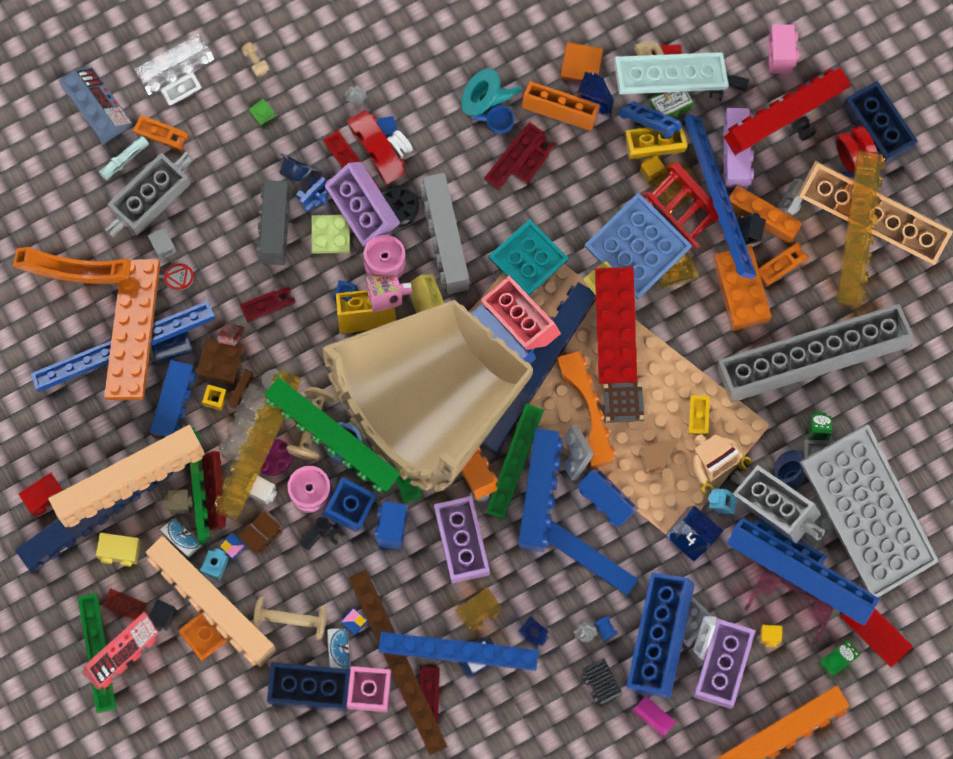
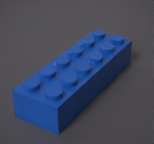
M535 428L518 543L522 550L544 552V549L549 546L550 536H548L547 528L551 529L552 526L550 509L554 510L555 498L552 494L553 490H557L558 479L555 475L556 471L560 470L561 464L558 453H562L563 438L560 437L559 431Z
M651 572L626 686L632 692L671 698L695 583L689 578Z

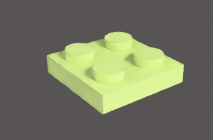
M312 215V254L350 253V225L343 215Z

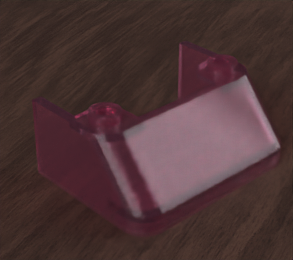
M765 567L744 610L748 611L758 590L764 593H773L779 585L814 602L812 614L816 619L822 621L811 643L815 646L829 621L834 607L820 601L814 595L802 590L797 585L785 580Z

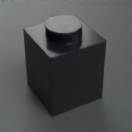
M157 599L148 617L157 631L160 632L161 629L167 631L177 609Z

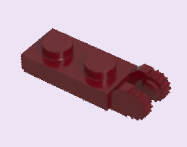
M545 135L531 147L512 173L513 176L527 185L556 147L557 143L552 141L545 151L541 149L547 139Z
M290 287L278 291L274 290L240 304L246 322H252L296 303L294 297L281 302L278 297L288 295L291 292Z

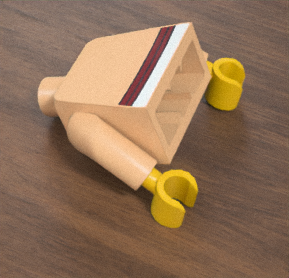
M703 434L698 435L694 439V443L698 446L695 448V456L693 458L694 471L699 483H702L700 491L703 495H706L705 486L709 487L710 492L714 489L707 482L708 479L710 482L736 464H738L740 469H746L743 461L747 465L752 463L749 457L743 456L744 452L734 440L721 438L718 435H714L707 440Z

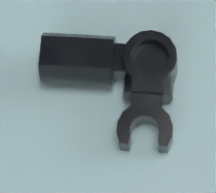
M726 72L729 87L742 91L747 90L748 78L733 74L730 76ZM710 90L709 98H712L714 93H718L719 101L722 100L723 90Z
M319 517L315 523L316 527L314 529L311 528L299 544L307 551H310L322 537L321 533L325 536L329 535L331 542L335 545L338 544V541L334 539V536L339 534L344 537L345 534L340 529H334L335 526L329 522L328 518Z

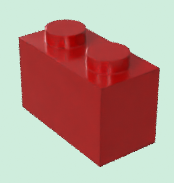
M50 472L18 493V495L33 516H40L51 506L48 498L62 492L63 489Z

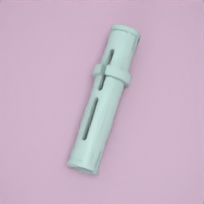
M141 135L134 143L117 157H113L111 162L99 171L101 176L108 180L115 172L121 171L128 161L149 145L148 141Z

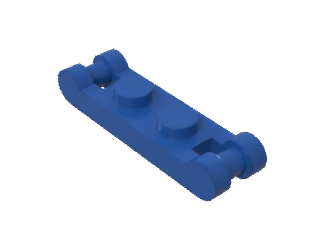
M631 101L627 104V107H623L618 111L622 119L628 118L662 133L665 138H670L674 132L682 129V124L679 120L635 101Z

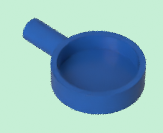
M502 105L491 108L488 114H479L472 117V120L487 122L488 128L496 134H505L514 126L513 112L508 107Z

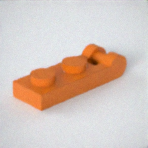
M140 115L133 130L134 134L142 135L144 138L168 146L178 152H182L183 143L189 137V134L185 131ZM173 135L178 137L176 141L172 140Z
M799 243L794 244L758 269L761 280L766 287L810 258L807 253L801 250L802 247ZM795 253L798 258L794 259L792 254Z

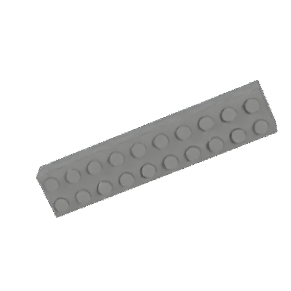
M900 304L720 359L718 360V372L732 403L911 347L914 335Z

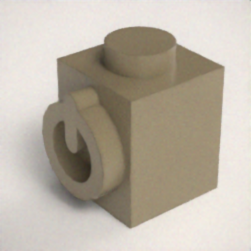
M188 490L168 491V494L164 495L165 511H169L171 515L190 514V507H193V495H190Z

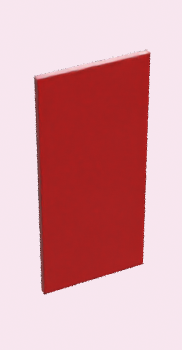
M874 609L865 625L854 621L853 618L846 614L841 616L890 668L913 647L876 609Z

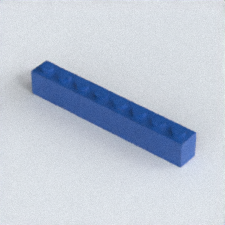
M741 518L734 527L727 542V545L731 546L734 550L741 552L751 560L758 562L768 570L775 572L785 580L792 582L802 590L817 597L820 601L831 605L837 611L853 618L854 621L863 625L866 624L880 600L877 596L744 518Z

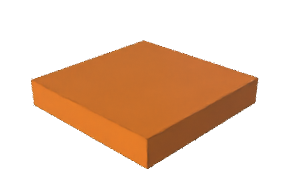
M567 42L560 79L597 85L603 48Z
M203 611L178 630L201 661L230 640V637L225 639L218 632L215 623L211 625L202 615Z

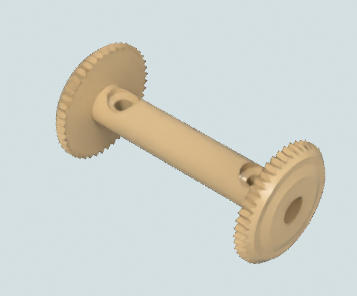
M315 387L304 389V394L313 398L312 403L320 410H322L324 402L333 403L337 400L334 394ZM307 431L302 434L299 447L287 446V451L298 458L315 461L320 457L319 454L310 450L313 440L310 438L312 435Z
M260 597L255 606L253 625L258 630H260L262 621L317 628V640L323 638L326 628L327 609L325 606H321L319 617L264 609V597Z

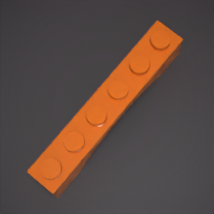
M580 351L557 357V365L562 380L578 392L589 412L591 433L588 444L594 453L589 461L590 469L612 464L616 453L613 445L610 446L608 442L610 434L608 428H604L602 423L604 415L601 409L598 410L596 404L599 402L596 391L592 392L590 386L593 385L591 375L587 374L585 367H587L585 356H581Z

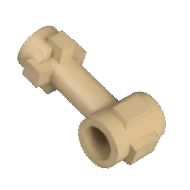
M252 43L245 44L242 47V52L244 56H249L254 65L251 68L255 76L266 74L269 67L265 60H259L255 53L257 51L256 46L252 45Z

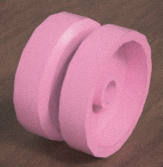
M379 235L372 238L364 249V269L367 275H396L399 279L405 270V248L402 242L390 235Z
M304 466L297 469L288 481V493L293 505L305 513H316L323 510L332 495V487L327 474L315 466Z

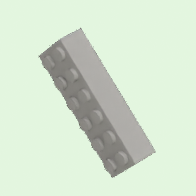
M441 173L423 177V184H420V192L425 206L426 219H428L430 236H434L432 237L434 254H438L436 255L438 272L442 271L440 273L442 289H446L447 295L468 291L469 276L446 175Z

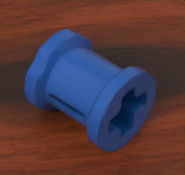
M606 616L594 623V626L598 627L602 635V641L609 640L618 634L609 621L610 616Z

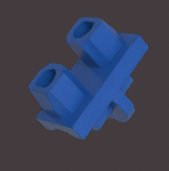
M313 176L308 182L310 189L307 192L302 189L296 194L302 207L308 213L314 206L317 207L320 203L325 206L328 203L325 199L329 194L324 186L326 179L322 176L320 179Z

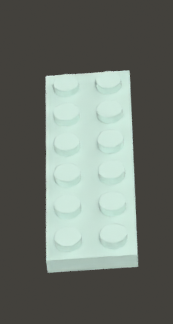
M723 52L622 56L614 58L619 94L726 90L729 87Z

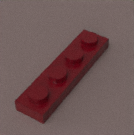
M529 122L486 174L484 180L499 191L531 147L544 135V132Z
M212 451L203 455L202 461L208 512L207 523L209 531H217L226 527L220 451Z

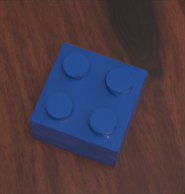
M342 477L338 481L322 515L356 533L360 530L377 495Z
M384 501L383 507L379 506L378 522L380 524L376 525L374 532L378 547L402 550L408 517L407 505Z

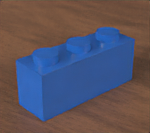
M598 468L592 469L577 486L580 489V493L585 498H590L594 502V507L599 512H604L608 516V521L614 526L620 527L624 525L639 509Z

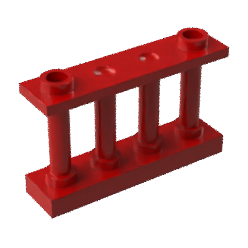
M673 162L665 168L669 172V176L653 193L650 191L642 192L641 195L692 245L691 249L698 248L700 245L695 241L696 237L711 221L719 222V217L713 206V200L678 162ZM673 181H677L681 185V190L664 207L657 198ZM686 195H690L694 199V203L676 220L670 214L671 210ZM699 208H702L706 212V217L689 234L682 226Z

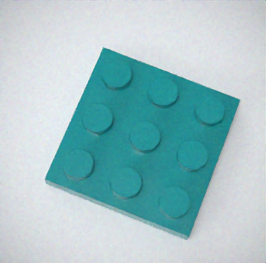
M530 219L488 256L489 260L506 277L510 276L528 296L534 293L569 261V258Z

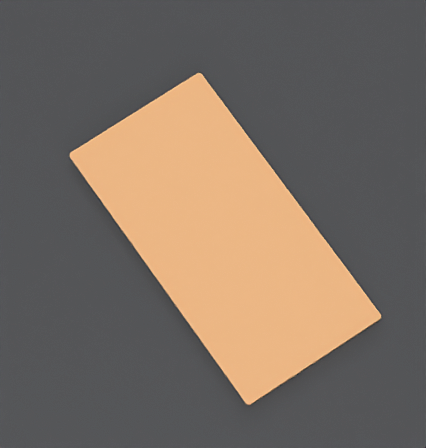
M564 264L529 297L549 318L552 316L555 318L558 313L556 310L561 301H566L568 298L567 292L572 285L575 287L577 282H580L588 288L589 286L583 278ZM503 273L469 311L470 314L480 304L486 308L480 300L507 278ZM595 301L560 356L580 351L581 356H585L587 362L585 370L587 374L591 375L593 385L590 386L592 392L596 391L599 402L596 404L598 410L601 409L604 415L602 423L604 428H608L610 434L608 442L610 446L613 445L616 453L612 464L598 467V469L639 508L636 511L674 541L682 523L684 522V527L681 534L709 501L708 497L711 493L708 486H705L704 489L706 495L701 493L700 487L702 483H699L694 471L693 458L695 456V448L698 447L694 443V439L698 435L688 434L690 396H710L708 436L704 435L707 440L714 435L734 440L744 452V457L768 429L769 424L741 401L731 403L723 387L637 320H635L637 382H642L644 421L605 423L603 384H599ZM556 362L530 402V405L544 410L538 429L559 431L560 437L564 438L571 425H578L588 442L591 433L588 409L578 392L562 380ZM678 438L677 447L665 468L662 469V472L651 475V473L645 474L639 454L640 448ZM562 439V453L569 457L571 451L564 439ZM589 463L584 469L588 474L592 470ZM738 464L710 482L708 479L707 482L714 489H719Z

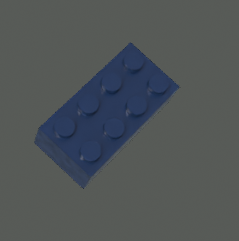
M878 81L845 99L843 108L856 127L863 126L868 131L876 146L878 160L883 167L915 149L918 140Z
M271 662L267 703L276 706L348 712L347 701L351 669Z

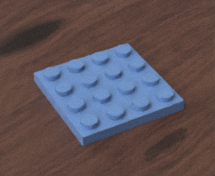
M638 192L584 247L601 264L607 261L612 268L634 267L635 298L638 300L692 248V245Z

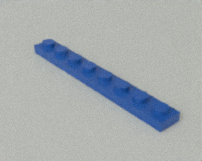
M381 632L378 650L379 653L532 671H537L539 650L388 632Z

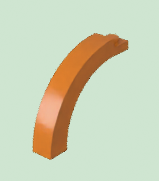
M31 247L16 248L13 267L36 275L70 282L121 283V280L129 279L131 261L128 259L112 261L76 260L44 253Z

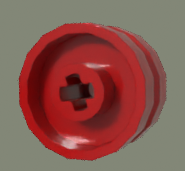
M863 126L851 129L850 135L843 133L836 136L835 146L844 167L851 174L861 171L863 165L870 167L878 162L876 146L870 134Z

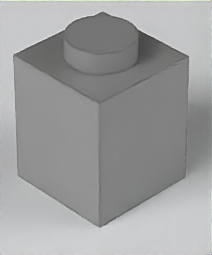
M165 227L162 229L157 228L148 235L159 260L177 252Z

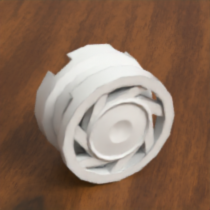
M396 130L392 137L389 136L387 138L397 157L400 156L403 159L406 153L409 154L413 151L411 144L400 131Z

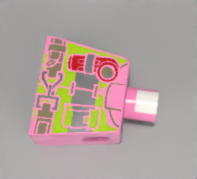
M396 275L366 277L367 293L373 312L401 306L402 295L412 294L411 283L399 284Z

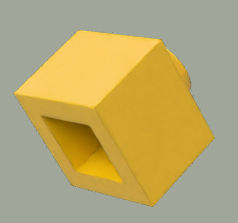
M657 155L642 161L640 172L648 183L664 174L665 166Z
M207 385L202 401L203 406L222 411L228 394L227 390ZM214 397L219 398L218 402H213L212 400Z
M762 625L760 629V643L765 644V647L771 648L780 645L782 642L783 626Z

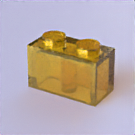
M485 588L458 607L455 613L469 632L471 630L475 632L484 625L483 622L488 618L492 620L500 614L501 605L490 590Z

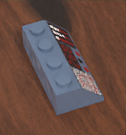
M93 67L73 70L59 79L62 89L102 145L133 126L132 121Z

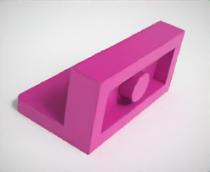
M647 696L632 711L661 737H664L676 723L675 720Z

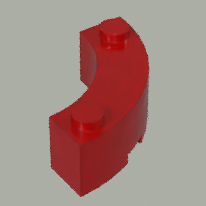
M364 110L346 120L353 136L362 148H365L367 153L371 154L369 158L380 178L386 184L406 174L403 168L405 166L403 159L400 156L397 157L389 141L377 125L378 121L373 114L370 115Z

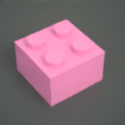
M772 25L768 37L769 74H791L793 67H796L797 60L799 59V49H796L798 31H795V25Z
M351 666L347 701L348 709L388 713L391 670Z

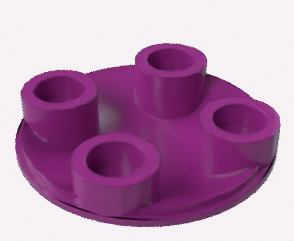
M272 438L261 441L258 444L254 461L259 471L265 475L277 476L284 473L290 467L293 455L287 451V446H289L287 442Z

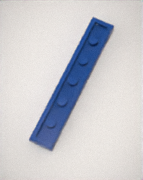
M552 521L551 529L547 528L551 545L626 596L629 595L639 579L554 521Z

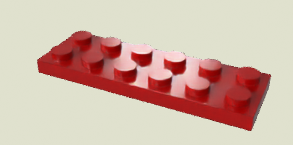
M634 267L595 268L599 384L637 382Z

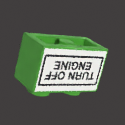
M688 91L667 92L671 97L669 102L666 101L664 93H657L651 97L649 103L651 109L675 118L692 110L694 102Z

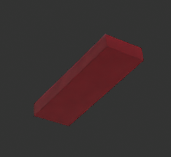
M420 666L419 685L438 724L440 667Z

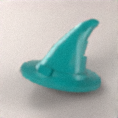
M484 69L473 76L466 85L461 100L462 110L469 116H477L489 107L513 98L522 91V87L500 88L499 74L493 69Z

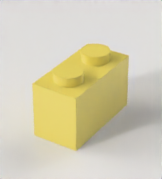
M100 533L96 557L101 560L100 562L112 564V561L120 562V565L131 567L132 564L137 565L141 541L139 538Z

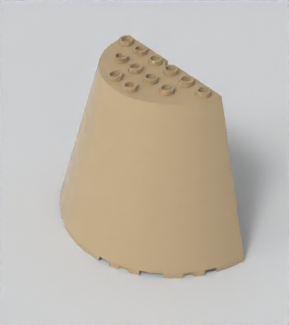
M455 300L323 348L325 366H330L332 372L328 376L334 386L336 396L340 403L345 401L348 407L347 413L351 417L350 421L359 430L361 437L364 441L369 438L370 442L374 445L371 447L374 453L400 472L401 478L404 480L406 478L412 479L410 482L412 485L419 486L425 491L432 488L435 492H439L452 484L530 380L533 373V368L528 362L521 359L518 353L511 350L502 339L493 338L491 329L480 323L476 316H472L463 305H460Z

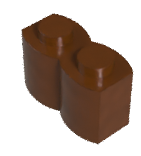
M264 510L239 536V539L257 556L259 553L264 554L268 550V544L271 540H277L282 535L284 527L267 510Z

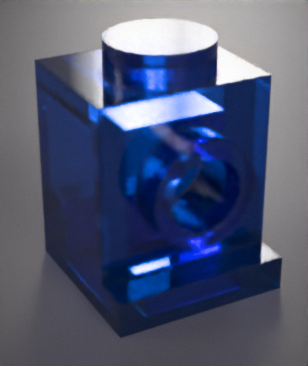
M531 616L518 631V635L536 649L539 645L543 647L549 639L547 636L549 631ZM536 629L538 630L539 634L537 636H533L531 634V631Z

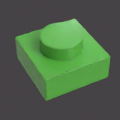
M264 99L249 109V113L260 126L275 115V112Z

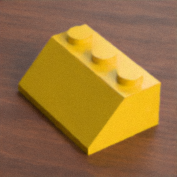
M649 127L625 130L626 149L629 159L678 154L685 152L687 149L683 128L678 132H674L670 138H665L662 133Z
M367 290L336 294L340 334L369 331L396 321L395 307L373 312ZM349 296H352V299L348 302L341 299V297L349 298Z

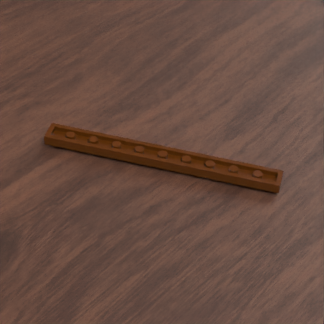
M365 569L348 578L379 644L381 632L395 633ZM383 653L429 755L432 756L448 748L407 657Z

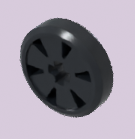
M392 186L382 193L400 222L397 227L407 226L416 219L419 212V201L411 189L405 186ZM397 203H401V206L403 207H400V210H396V207L393 206H396Z

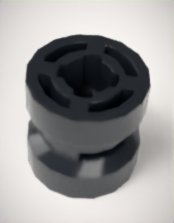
M807 116L797 119L791 125L793 130L798 132V137L802 142L808 140L817 132L815 127L810 125V120Z

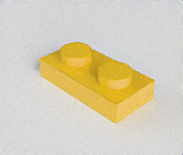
M690 396L688 434L708 436L710 396Z

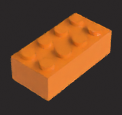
M748 246L747 249L757 275L753 279L739 276L730 251L717 253L713 259L732 331L767 324L772 317L752 246Z

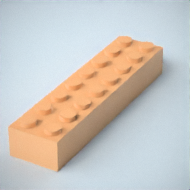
M817 161L814 162L798 193L800 198L933 265L936 264L953 233L950 228Z
M188 425L48 499L65 527H73L80 523L79 520L96 515L98 510L112 507L115 501L121 498H129L134 491L148 488L150 483L155 480L161 481L168 476L167 474L182 470L186 464L201 460L205 453L191 426Z
M163 536L145 552L149 557L147 559L149 564L156 571L160 569L162 571L160 574L170 585L175 583L174 587L183 598L188 596L190 604L198 612L202 610L204 618L211 625L215 623L217 625L216 629L225 639L230 637L231 640L229 642L239 653L244 651L245 659L252 666L257 664L261 667L277 651L274 645Z

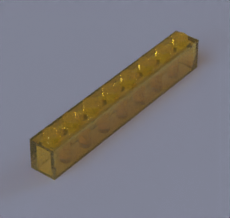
M861 150L857 152L836 298L838 304L861 306V301H865L866 290H863L864 283L868 282L869 272L866 271V266L871 262L869 245H873L874 234H871L872 226H876L877 215H874L875 207L879 206L880 196H877L878 188L881 189L882 177L879 176L880 170L884 169L885 158H882L883 155L878 152Z
M280 369L279 374L275 373L270 383L272 384L279 376L297 391L302 379ZM265 403L262 409L258 408L254 417L257 421L254 426H250L246 434L249 437L247 443H242L238 452L241 456L238 461L234 460L230 469L233 473L230 478H226L222 486L225 489L223 495H218L214 506L217 507L216 513L238 521L285 419L280 415L281 410L277 407L273 409Z

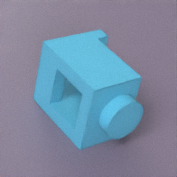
M712 489L708 497L709 508L717 511L718 514H735L737 500L733 493L726 489ZM726 499H729L728 506L725 505Z
M214 548V551L209 550L200 569L201 574L220 581L229 560L225 556V552ZM213 559L218 560L216 565H211Z

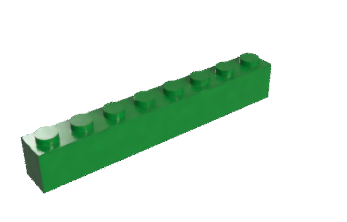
M279 376L264 393V398L266 399L264 402L273 409L277 407L281 410V416L288 421L291 418L296 422L295 426L301 432L307 431L312 435L310 438L315 443L325 445L327 447L326 451L330 455L340 457L342 459L341 463L345 467L355 469L357 471L356 475L363 481L369 480L373 484L371 487L378 493L384 492L386 494L400 477V472Z

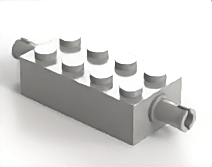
M185 152L175 163H172L165 155L160 153L107 204L110 211L116 216V219L104 229L106 233L114 238L121 229L127 227L136 236L139 235L190 186L188 177L182 171L194 161L193 158Z
M758 465L747 477L738 470L734 472L738 475L737 477L732 474L731 481L739 485L733 493L738 503L795 544L805 532L816 540L821 539L818 534L823 537L824 529L814 524L821 513L813 502Z

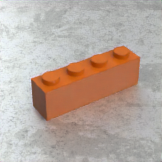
M530 81L523 96L522 108L592 131L598 118L600 104Z
M739 185L736 186L729 197L734 213L739 216H748L749 213L759 214L760 217L766 219L764 230L791 245L800 231L802 222Z
M480 446L461 470L476 500L497 491L495 483L498 482L495 473L488 470L490 465L486 457H481L480 452L482 451Z

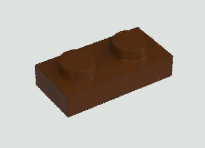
M245 369L244 373L239 374L236 380L237 386L235 390L232 389L227 398L231 408L238 409L254 378L252 371Z

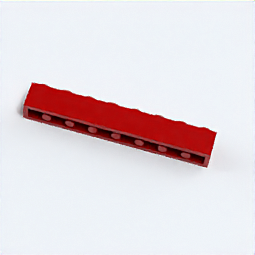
M841 67L836 70L830 68L823 73L824 77L820 78L817 76L809 81L810 85H801L796 89L797 92L795 94L792 91L782 97L783 101L780 102L777 99L769 104V109L766 110L764 107L755 113V117L752 118L750 115L741 121L742 125L739 126L736 123L728 128L729 133L723 137L734 155L736 156L850 88L852 85Z

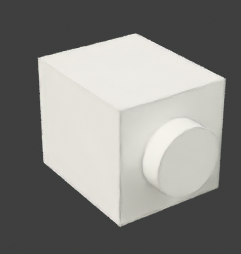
M256 474L253 475L245 490L248 496L265 505L269 501L272 502L277 494L275 484Z

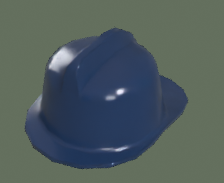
M281 153L284 159L279 173L291 181L298 182L304 180L312 170L323 172L319 168L299 162Z
M789 450L778 457L775 463V477L797 491L798 486L806 478L804 469L800 464L803 461V455L798 450Z

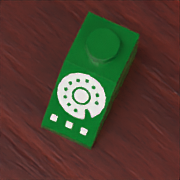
M815 412L809 418L808 440L828 441L833 432L831 416H827L824 412Z
M847 640L817 664L827 677L831 679L861 655L852 643Z

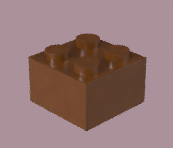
M206 337L196 372L198 378L204 381L236 387V380L240 374L245 354L243 345Z

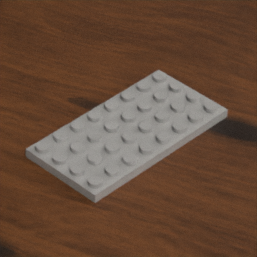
M869 424L863 425L800 462L866 591L880 597L939 562Z

